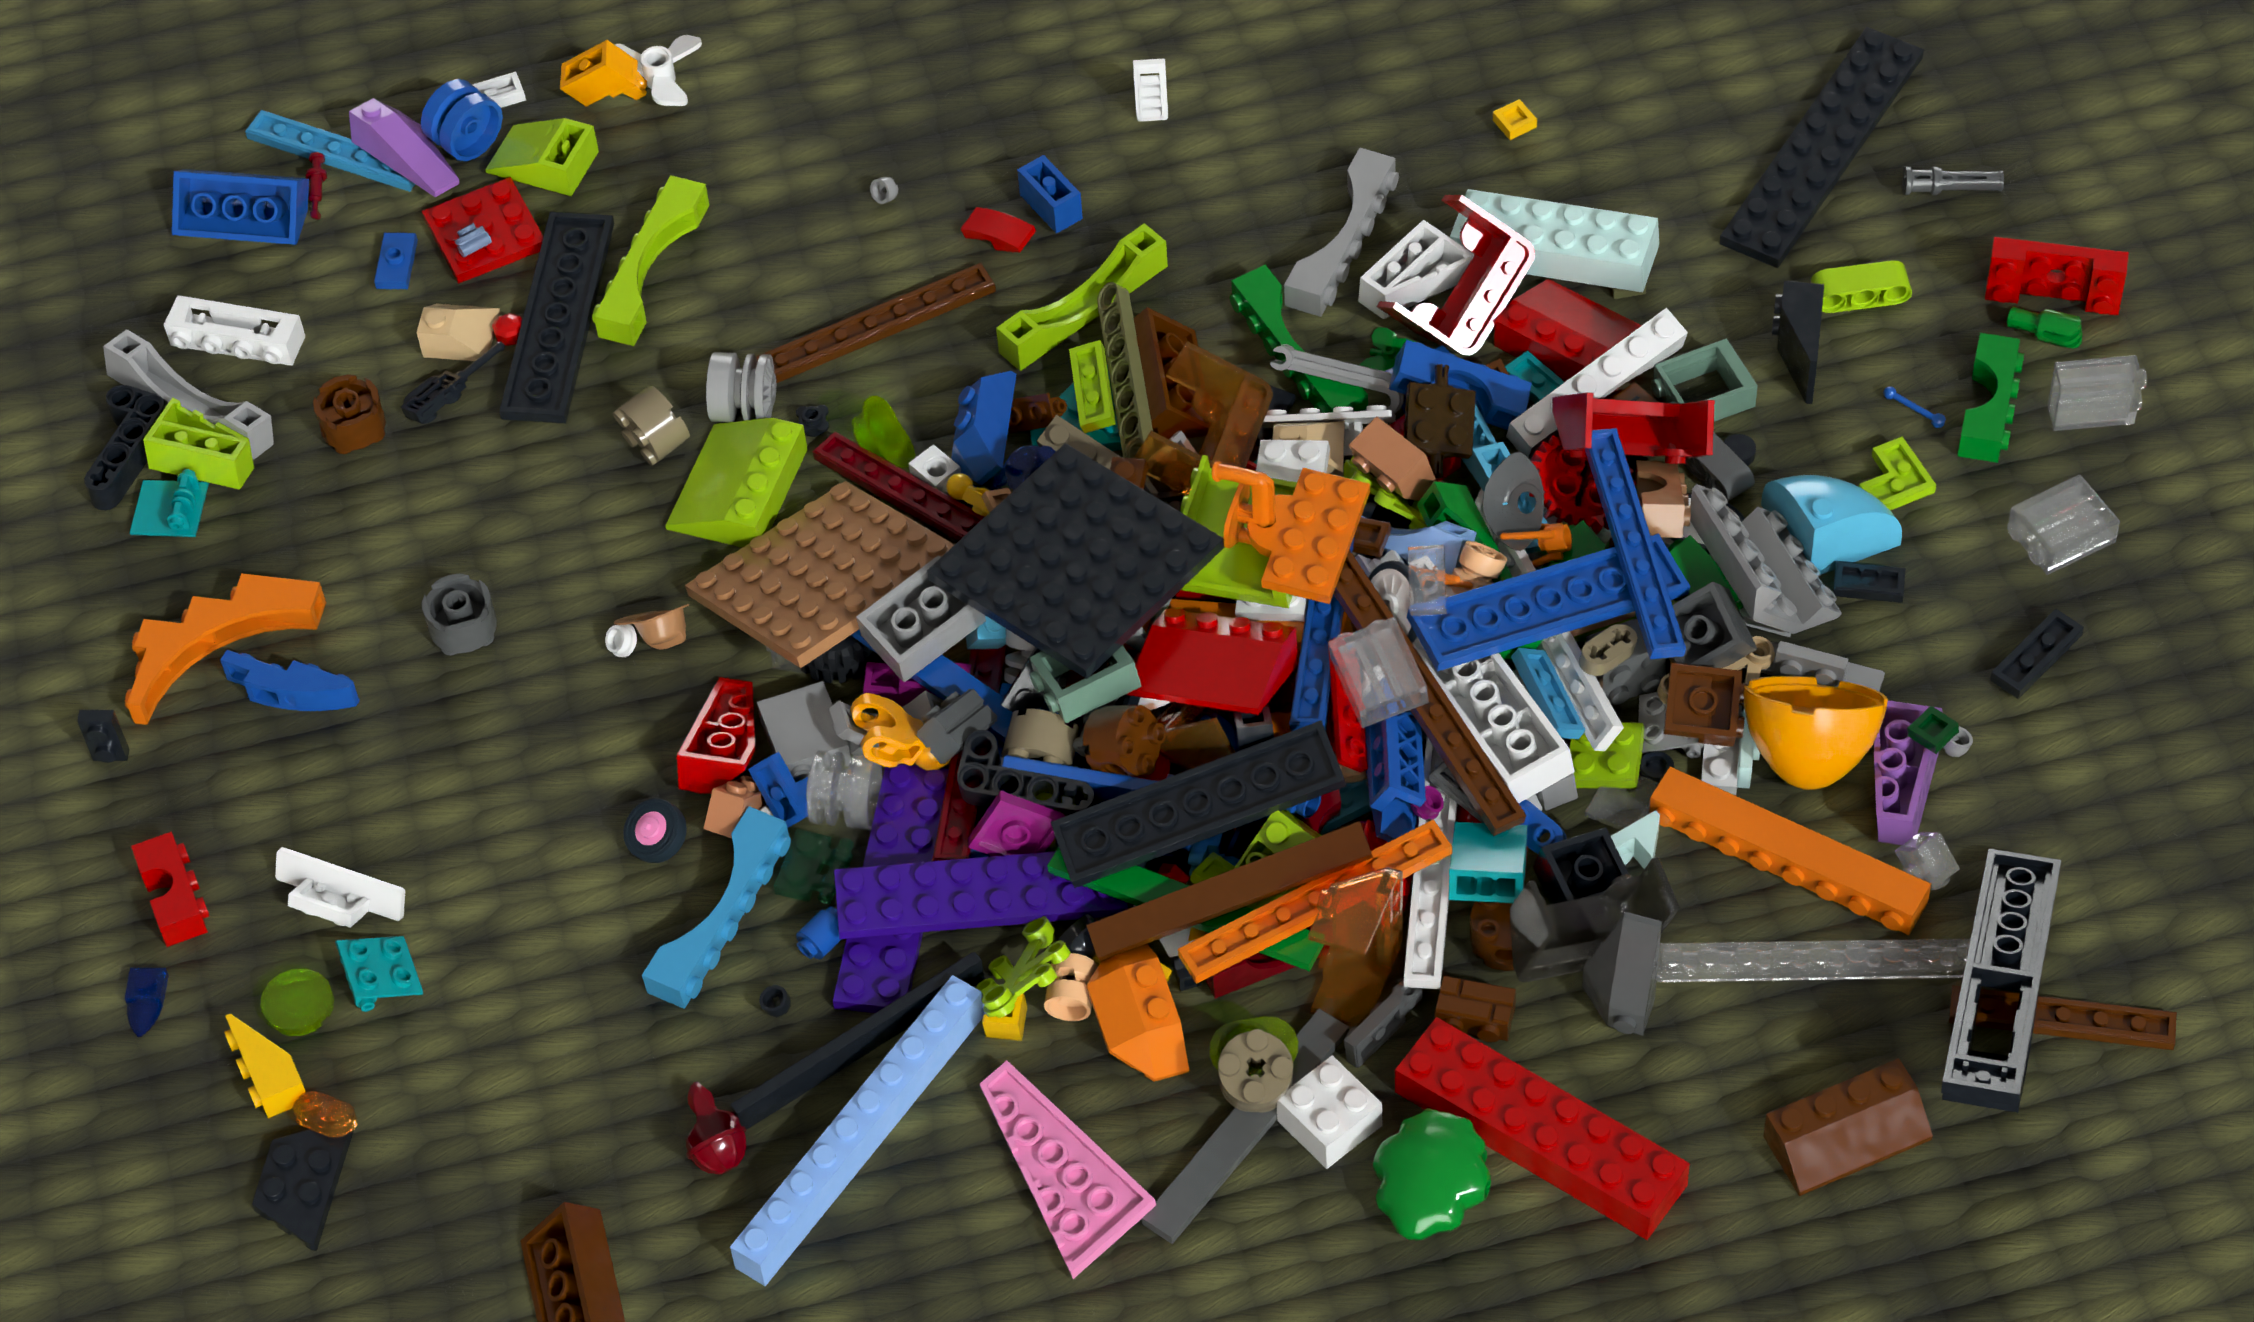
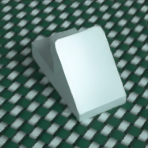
M1656 810L1611 835L1624 864L1626 865L1634 857L1649 875L1652 874L1659 834L1660 814Z

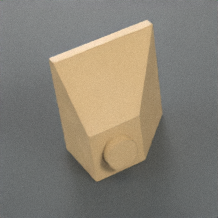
M437 303L424 307L416 332L423 357L476 361L491 349L494 338L492 325L497 317L500 316V308Z
M1345 421L1276 423L1273 426V440L1328 441L1330 453L1327 473L1343 477Z

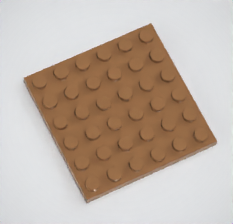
M844 481L832 487L829 492L817 500L807 503L803 509L794 515L781 520L777 526L763 535L755 537L749 544L737 552L727 555L723 561L714 567L698 574L694 580L685 585L689 597L799 668H802L858 631L859 626L856 616L938 555L942 557L955 544L849 482Z

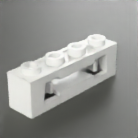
M177 295L164 323L171 346L181 349L201 350L211 354L219 353L237 356L241 359L249 358L267 361L271 364L292 366L305 339L299 315ZM191 308L207 310L211 317L206 316L205 313H200V315L193 314ZM261 319L278 322L276 328L269 327L268 323L262 325Z

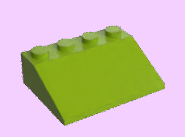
M776 418L714 424L665 525L666 530L742 548L755 537L769 531L808 450L804 426Z

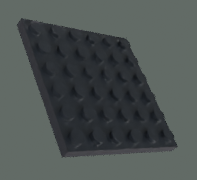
M1065 443L927 570L928 580L1085 679H1088L1225 547L1223 537Z

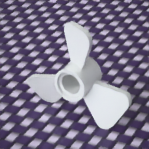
M683 35L676 38L668 49L663 46H652L643 51L642 54L623 44H615L638 61L637 71L647 80V86L652 89L651 93L654 102L664 106L687 105V95L675 83L676 76L673 63L699 49L702 45L701 38Z

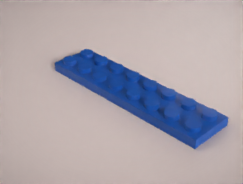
M1652 535L1651 539L1670 599L1673 600L1688 595L1691 586L1660 535ZM1612 547L1410 608L1406 618L1438 672L1631 613L1635 610L1616 548Z

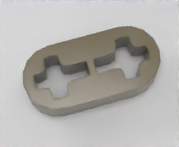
M1623 624L1610 626L1585 643L1579 659L1580 668L1593 676L1606 674L1632 656L1638 639L1636 632L1631 627Z

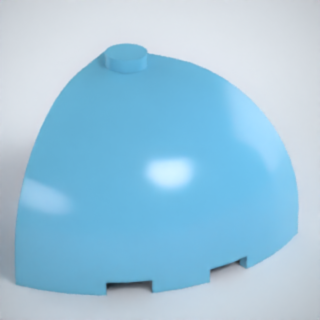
M1798 475L1768 482L1764 487L1761 506L1763 509L1771 512L1776 510L1784 516L1788 522L1786 528L1792 536L1801 542L1804 547L1803 554L1807 560L1818 568L1820 575L1835 570L1836 561L1854 563L1901 545L1902 528L1893 513L1875 496L1852 483L1827 476Z

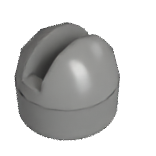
M880 177L873 180L870 185L871 195L879 204L895 199L899 190L898 185L895 184L894 179L891 177Z
M1959 726V733L1943 749H1945V753L1948 756L1960 757L1969 750L1973 743V738L1966 729Z

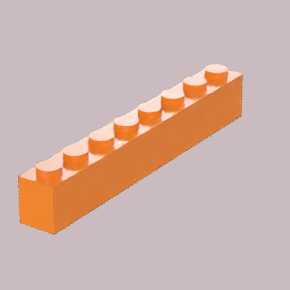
M1669 767L1650 797L1649 814L1655 810L1660 814L1659 825L1678 830L1694 841L1709 844L1719 849L1723 854L1742 859L1760 871H1768L1775 874L1791 885L1806 888L1824 900L1834 901L1849 908L1857 915L1867 916L1881 922L1890 930L1910 935L1928 904L1931 883L1675 768Z

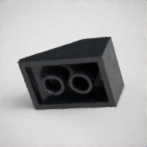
M1784 281L1783 294H1776L1774 314L1781 315H1774L1772 335L1778 336L1777 350L1806 404H1812L1824 284Z

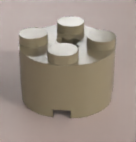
M648 386L612 413L620 426L625 428L621 431L624 439L631 447H635L638 444L642 448L640 453L650 466L662 460L690 437L680 416L675 417L671 411L673 407L671 403L654 386Z
M1027 709L1025 715H1019V710L1014 711L1008 727L1002 757L1004 758V756L1009 755L1072 766L1076 752L1072 744L1074 739L1080 736V727L1074 723L1072 729L1065 724L1059 714H1052L1046 710Z
M1259 1029L1244 1032L1231 1039L1222 1050L1218 1063V1078L1222 1094L1232 1106L1241 1111L1262 1113L1275 1109L1278 1100L1285 1095L1291 1087L1293 1080V1061L1286 1045L1276 1036ZM1261 1067L1262 1077L1256 1074L1250 1077L1249 1068L1258 1069Z

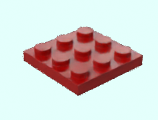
M511 177L422 211L424 221L458 284L540 252L544 236ZM472 223L475 224L476 228L483 226L489 234L492 243L463 258L454 241L459 238L457 231Z

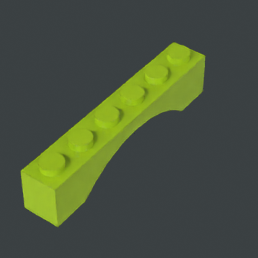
M670 175L665 186L659 189L656 203L652 210L647 211L644 225L640 232L633 236L631 248L627 256L622 257L620 260L618 272L614 280L608 282L601 304H597L594 308L592 320L596 325L599 338L631 346L635 345L647 323L641 293L648 269L656 257L669 244L682 235L698 228L709 207L706 184Z
M1145 223L1121 239L1100 268L1072 293L1045 307L1021 310L996 327L999 354L1019 371L1025 369L1099 316L1098 295L1105 284L1114 282L1126 288L1130 294L1168 267L1166 240Z

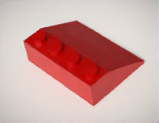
M1547 279L1514 298L1495 320L1494 346L1517 358L1526 351H1529L1566 382L1642 325ZM1618 388L1609 395H1607L1604 399H1610L1613 396V394L1618 390Z
M1181 608L1165 609L1151 625L1135 665L1142 687L1127 693V695L1259 715L1298 665L1296 627L1285 626L1279 622L1264 623L1250 621L1246 617H1222L1211 612L1194 613L1184 611Z

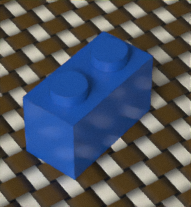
M1045 155L1017 169L1020 196L1056 234L1083 219L1081 193Z

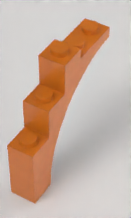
M241 573L238 585L234 586L231 590L230 600L193 596L189 608L183 611L181 623L143 619L139 632H135L132 640V649L136 652L139 659L135 669L136 679L132 689H128L125 696V706L129 709L133 722L135 724L148 725L158 702L170 686L193 664L211 652L236 640L263 632L285 629L317 630L326 605L320 582Z

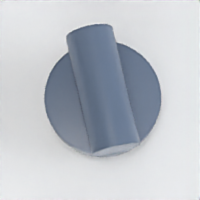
M474 223L457 231L459 238L454 240L463 258L492 243L484 227L476 228Z

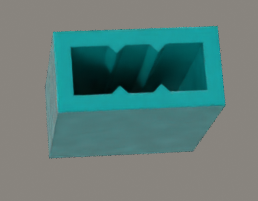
M1455 822L1452 843L1453 854H1451L1449 868V900L1522 904L1527 857V825H1517L1493 836L1485 823Z

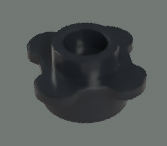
M801 406L796 410V416L799 418L798 424L804 426L805 435L816 437L828 430L829 422L826 421V415H828L829 410L827 406Z

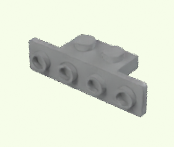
M1780 641L1779 644L1771 642L1775 652L1774 661L1769 668L1761 670V673L1771 676L1816 677L1817 684L1838 687L1840 681L1863 685L1879 692L1885 675L1881 670L1850 663L1848 658Z

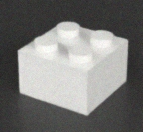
M1332 1055L1291 1086L1285 1095L1278 1100L1277 1121L1328 1169L1382 1126V1103Z

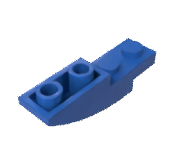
M226 650L220 659L227 680L245 686L249 700L252 702L297 711L339 710L355 707L359 703L354 682L343 674L334 675L323 671L311 663L303 664L293 660L288 669L285 670L278 664H267L256 660L247 653L238 654L230 650Z

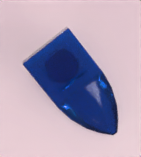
M130 968L125 1001L127 1003L129 1024L137 1037H142L148 1032L160 1016L169 977L166 968Z

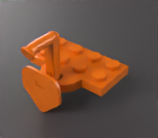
M1215 461L1211 471L1215 482L1228 480L1239 483L1225 521L1224 547L1231 548L1238 542L1252 545L1260 554L1269 558L1261 579L1262 588L1330 604L1370 493V484L1303 468L1293 495H1275L1274 481L1267 474ZM1250 486L1252 488V505L1248 504Z

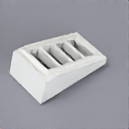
M1165 59L1133 60L1137 120H1167L1168 102ZM1159 73V75L1140 76V74Z

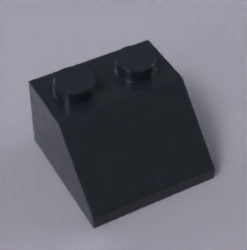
M1606 827L1541 847L1533 865L1538 880L1562 928L1596 918L1636 890Z

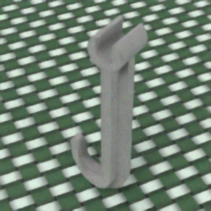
M1283 344L1273 349V351L1283 353L1286 356L1285 362L1274 360L1270 363L1276 370L1289 369L1388 394L1391 399V404L1387 410H1392L1395 414L1402 407L1405 395L1389 389L1392 374L1295 350L1288 344Z

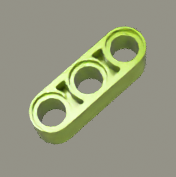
M1884 261L1820 270L1811 278V283L1824 284L1822 312L1824 313L1897 305L1907 301L1912 295L1905 265L1900 261Z

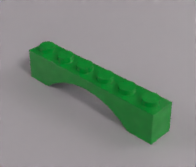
M1266 265L1231 280L1232 295L1229 298L1236 313H1242L1250 331L1254 335H1259L1270 356H1275L1277 360L1285 362V354L1273 351L1274 348L1283 344H1288L1295 350L1305 352L1293 340L1285 327L1281 315L1283 308L1282 285ZM1289 369L1282 370L1287 378H1292L1297 384L1301 397L1304 400H1309L1314 408L1320 409V413H1331L1335 407H1352L1353 411H1365L1367 409L1368 394L1362 387Z
M1434 481L1417 503V507L1427 527L1448 521L1477 532L1474 542L1484 544L1499 551L1467 486ZM1505 564L1498 578L1492 579L1494 583L1513 578L1507 564ZM1543 639L1500 652L1499 654L1505 660H1512L1511 656L1517 648L1536 649Z

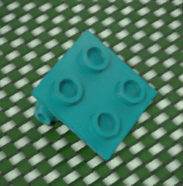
M190 469L183 470L178 475L177 481L143 480L130 535L196 537L209 483L198 482L196 473Z
M404 936L336 940L335 943L340 955V961L343 964L355 1005L361 1008L362 1011L372 1010L375 1007L374 1003L377 998L423 995V989Z

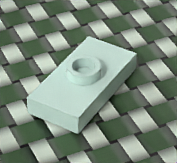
M1743 709L1741 717H1745L1743 737L1739 738L1737 788L1750 789L1753 760L1759 761L1760 752L1749 732L1745 709Z

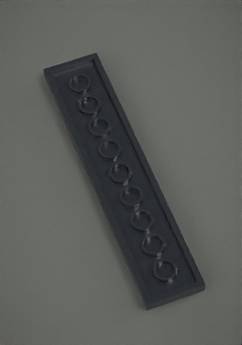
M1866 27L1720 235L1719 244L1779 268L1923 59L1924 49Z

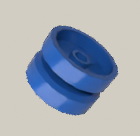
M455 79L443 84L428 99L422 112L421 128L422 133L428 139L441 146L455 159L469 161L486 152L495 141L501 129L503 115L501 107L486 94H482L468 81Z

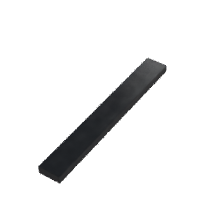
M975 952L970 953L731 1103L732 1112L739 1118L741 1126H745L746 1130L909 1028L952 975L973 987L985 980L980 957Z

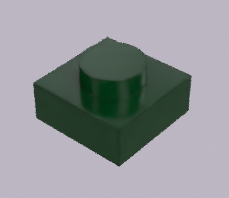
M1930 706L1907 728L1908 737L1937 754L1959 733V723L1933 706Z

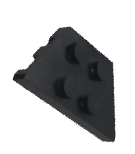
M344 1119L273 1139L252 1202L254 1211L265 1219L276 1222L278 1228L288 1235L292 1233L305 1242L306 1247L312 1251H317L355 1129L353 1120Z

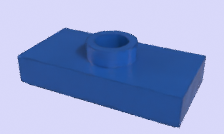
M384 233L374 280L376 289H408L418 242L416 233Z

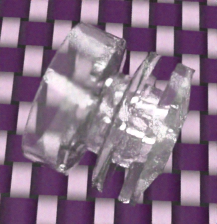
M818 750L813 759L807 781L806 799L809 822L821 825L826 818V823L829 826H835L843 811L845 824L848 828L871 830L882 783V765L868 760L864 754H855L851 759L848 769H846L845 757L842 752L834 753L831 759L828 751Z

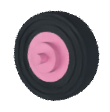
M662 799L646 800L637 805L627 817L623 833L625 844L628 850L642 861L649 863L667 861L680 850L684 843L687 832L686 820L682 812L670 802Z

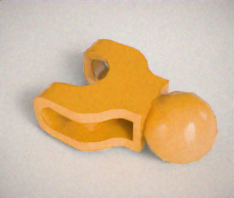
M864 693L852 703L850 711L854 723L867 731L860 744L863 754L868 760L889 768L896 767L900 763L910 766L915 763L924 770H939L950 762L949 760L945 764L939 763L930 752L931 748H927L916 736L917 731L923 726L922 720L909 715L893 700L873 693ZM866 708H875L878 710V715L873 716L862 713V711ZM876 743L879 744V747H872Z

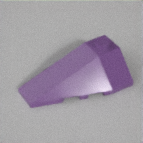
M374 98L349 111L351 141L434 197L459 184L458 176L435 144L422 133L421 125L401 111Z

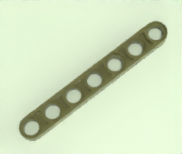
M1109 282L1104 285L1098 295V310L1123 458H1137L1142 448L1138 459H1147L1156 451L1130 295L1126 288L1114 282ZM1129 370L1128 375H1127L1126 379L1124 380V377H1125L1127 371ZM1132 396H1133L1132 402H1131V404L1128 406L1129 401H1130V399H1131ZM1138 422L1137 427H1136L1135 431L1133 432V428H1134L1135 424Z

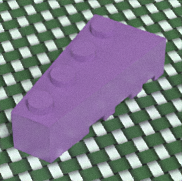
M1895 701L1887 702L1885 716L1874 741L1878 842L1909 847L1915 846L1938 753L1931 752L1908 737L1907 728L1930 706ZM1934 707L1940 712H1942V708Z

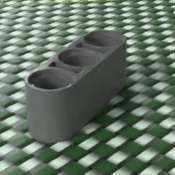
M1714 432L1713 455L1686 458V464H1683L1706 488H1716L1722 492L1727 501L1732 500L1755 484L1750 468Z

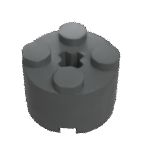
M452 574L437 580L431 585L432 590L427 596L424 595L422 610L430 637L444 654L451 656L457 653H467L482 646L490 645L493 642L497 618L489 589L484 582L470 579L469 575Z

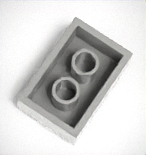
M939 555L856 616L861 636L903 682H906L986 622L984 614L928 580L927 570L941 558Z

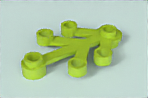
M1352 456L1351 460L1345 461L1344 478L1369 483L1370 493L1375 495L1374 501L1411 520L1408 526L1410 529L1427 527L1417 507L1419 501L1414 500L1410 506L1408 499L1401 497L1395 491L1389 493L1383 489L1376 481V478L1370 475V472L1367 474L1361 472L1352 462L1354 456Z
M1043 916L1033 920L1024 927L1022 933L1029 943L1014 967L1005 955L994 959L989 964L988 968L995 979H1003L1005 981L1004 984L997 985L993 978H988L976 986V989L982 992L983 1011L988 1017L996 1016L1001 1018L1008 1015L1014 1009L1017 997L1035 984L1039 987H1045L1057 978V973L1051 964L1047 962L1051 961L1052 964H1059L1066 960L1071 952L1062 940L1051 944L1055 940V929L1047 917ZM1049 946L1043 953H1041L1035 958L1039 949H1043Z

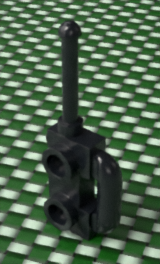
M501 341L496 342L491 349L463 371L459 370L456 374L445 371L441 375L426 379L404 398L401 409L405 417L421 424L433 421L437 417L436 411L445 404L455 403L461 398V391L467 387L465 385V382L468 381L467 378L497 353L502 352L505 344Z

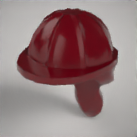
M694 1082L689 1088L687 1099L691 1110L696 1115V1123L686 1139V1155L701 1170L712 1174H723L737 1167L743 1159L747 1146L746 1128L741 1126L739 1118L733 1112L717 1109L712 1093L701 1085L700 1082Z

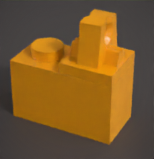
M605 40L562 63L560 89L587 107L608 95L614 98L622 93L638 100L646 96L647 80L637 71L638 61L609 40Z

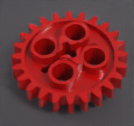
M1553 435L1548 443L1542 442L1530 460L1536 466L1543 485L1544 507L1547 509L1544 518L1547 519L1554 515L1557 517L1556 523L1566 522L1568 526L1572 524L1576 526L1583 520L1596 534H1599L1603 527L1609 531L1589 462L1583 479L1580 476L1585 466L1584 462L1585 460L1588 461V459L1570 458V452L1564 451L1561 440ZM1580 487H1581V489H1582L1583 491L1581 492L1580 496L1578 497V506H1576V505H1575V498H1576V495H1577V493H1578V491H1579V489H1580ZM1529 493V497H1534L1532 493Z

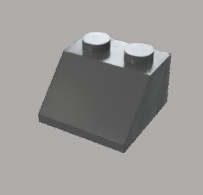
M1711 582L1673 605L1686 646L1684 656L1673 657L1676 663L1723 668L1757 650L1755 642L1728 588Z

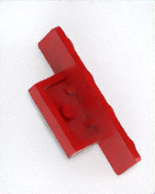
M1333 638L1328 641L1332 696L1326 733L1338 764L1362 773L1368 769L1359 649L1337 638Z

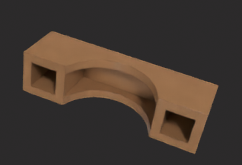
M1636 460L1635 481L1637 484L1635 488L1650 536L1659 534L1660 537L1683 538L1684 526H1690L1691 507L1689 506L1684 473H1679L1677 464H1666L1665 461Z

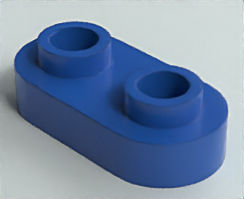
M1524 800L1519 803L1526 814L1524 823L1520 825H1527V846L1538 855L1541 847L1567 839L1564 830L1530 801ZM1544 833H1550L1549 840L1541 843V836Z

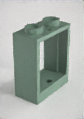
M1727 338L1655 364L1654 379L1651 380V388L1656 398H1661L1664 403L1682 404L1684 401L1674 385L1717 370L1730 391L1707 399L1715 400L1714 422L1755 407L1758 385Z
M1123 645L1107 660L1110 667L1063 690L1054 678L1071 670L1070 668L1043 651L1029 657L1033 672L1029 673V677L1038 693L1044 691L1045 694L1043 696L1052 714L1058 712L1065 723L1142 687L1135 662Z

